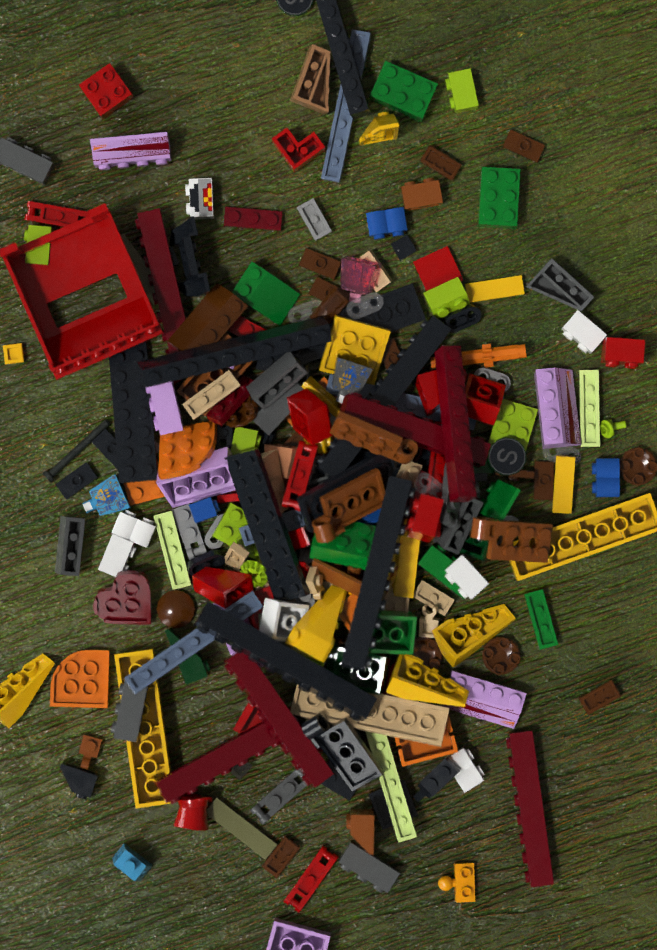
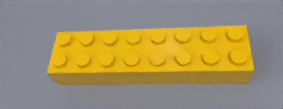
M651 493L554 526L552 528L547 563L509 561L516 581L657 532V510ZM534 537L530 539V547L533 546L535 542ZM519 539L513 541L514 546L517 545Z
M154 648L114 655L119 688L120 684L124 683L126 676L155 657ZM157 679L148 686L138 741H126L136 808L170 804V802H164L154 781L171 772L159 680Z

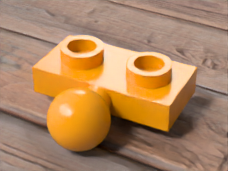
M473 862L454 863V879L449 876H442L438 880V886L443 891H449L452 887H455L456 903L475 902Z

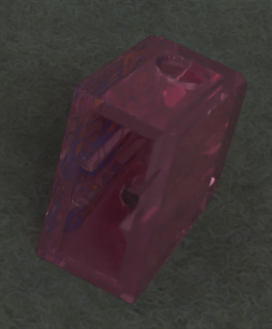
M349 255L341 258V289L350 291V302L360 303L362 294L367 295L373 291L382 266L381 263Z

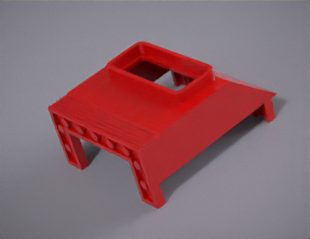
M106 203L88 210L90 216L19 246L15 242L0 249V257L5 262L49 362L48 366L56 380L163 334L149 297ZM50 243L48 265L25 263L26 253ZM114 274L118 275L127 298L57 328L47 306L48 303Z

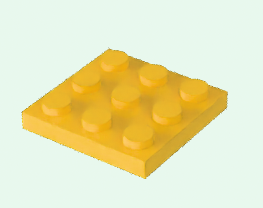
M335 315L330 330L332 341L326 343L319 371L334 374L336 357H340L372 368L373 370L366 383L374 385L391 333L390 329Z

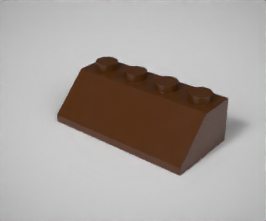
M216 283L167 342L179 352L216 343L248 305L234 293Z

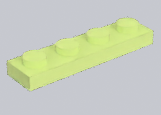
M579 370L580 447H600L599 370Z
M169 511L154 515L172 590L190 586L191 581L173 512Z

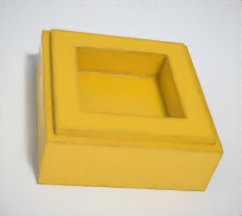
M22 343L3 345L5 365L25 362Z

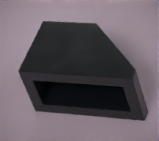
M65 762L61 763L60 769L71 791L76 793V797L85 800L87 797L91 798L99 774Z

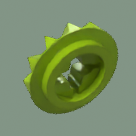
M247 560L241 565V573L257 574V576H252V583L255 588L258 586L263 587L268 582L267 574H265L266 568L261 563Z

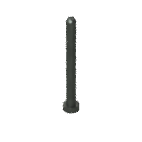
M106 419L100 423L49 472L45 470L42 474L52 483L54 481L53 477L83 451L103 430L110 426V422Z

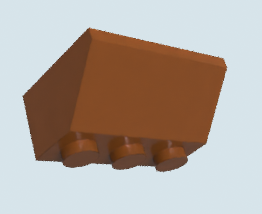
M350 809V814L346 813V829H350V835L369 854L374 855L373 809Z

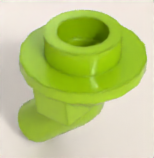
M607 419L600 422V433L605 438L614 436V430L627 428L626 421L613 423L612 419Z

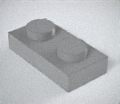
M314 198L297 207L315 241L332 232Z

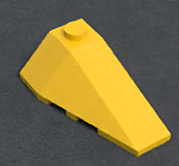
M378 113V116L373 118L359 138V145L397 139L399 123L394 113Z
M405 531L404 536H400L399 543H401L399 555L396 554L394 559L399 568L392 589L395 597L413 598L420 540L407 537L408 531Z
M331 585L322 595L323 599L318 600L295 624L285 644L303 656L325 662L334 646L335 639H333L335 629H338L339 626L337 620L343 610L347 591Z
M505 604L484 609L478 613L466 614L464 617L457 619H448L433 629L432 633L442 655L454 668L516 620V618Z
M43 653L25 664L18 673L9 674L7 676L8 679L0 683V722L8 729L24 714L55 664Z
M398 655L388 683L387 693L408 700L465 707L469 694L467 689L450 678L445 679L438 674L439 671L437 669H430L423 664V660L416 656Z

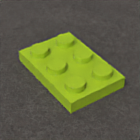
M502 399L501 407L488 441L491 444L489 453L492 446L498 440L504 438L519 442L526 453L538 409Z
M230 502L212 536L229 546L233 542L244 546L239 527L248 525L243 509ZM255 543L244 546L249 552L248 556L259 561L260 557Z

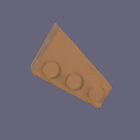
M313 44L309 47L290 99L293 103L324 115L329 112L330 51Z

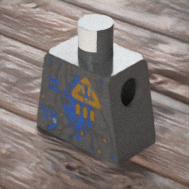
M336 357L332 388L339 390L336 402L342 403L344 396L348 394H360L373 369Z

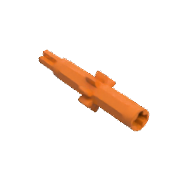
M490 343L482 344V349L461 352L463 366L484 363V367L487 368L494 367L493 362L527 358L525 344L492 348ZM430 357L431 368H436L435 357Z

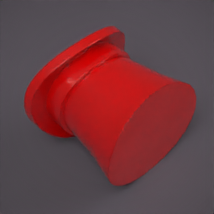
M193 793L181 795V800L177 801L179 802V809L173 826L190 830H208L206 807L208 802H212L213 798Z

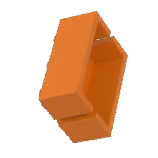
M449 715L442 747L394 737L396 745H401L397 749L402 767L458 752L454 734H449V732H453Z

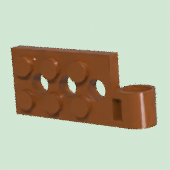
M341 411L330 430V434H333L338 439H345L354 446L366 448L373 454H380L401 464L412 462L418 451L415 441L411 439L403 440L398 435ZM403 449L408 450L410 454H406Z
M375 468L320 497L324 515L312 522L317 542L327 543L334 540L337 535L345 532L344 527L382 507L385 488L380 470ZM369 490L367 498L364 499L365 491ZM353 498L352 505L348 507V501ZM337 507L336 514L332 516L333 508Z
M473 517L470 537L489 540L487 559L547 563L553 524ZM501 535L502 542L497 545V538ZM518 536L519 541L517 545L514 546L513 540L515 537ZM534 537L535 542L533 546L530 547V539Z

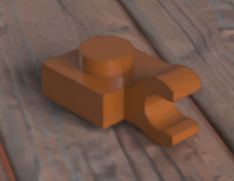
M83 735L79 754H83L84 757L80 768L89 770L92 757L98 758L103 739Z

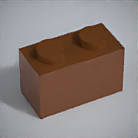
M428 178L424 179L423 183L418 184L415 181L404 183V186L401 187L405 212L443 204L439 180Z

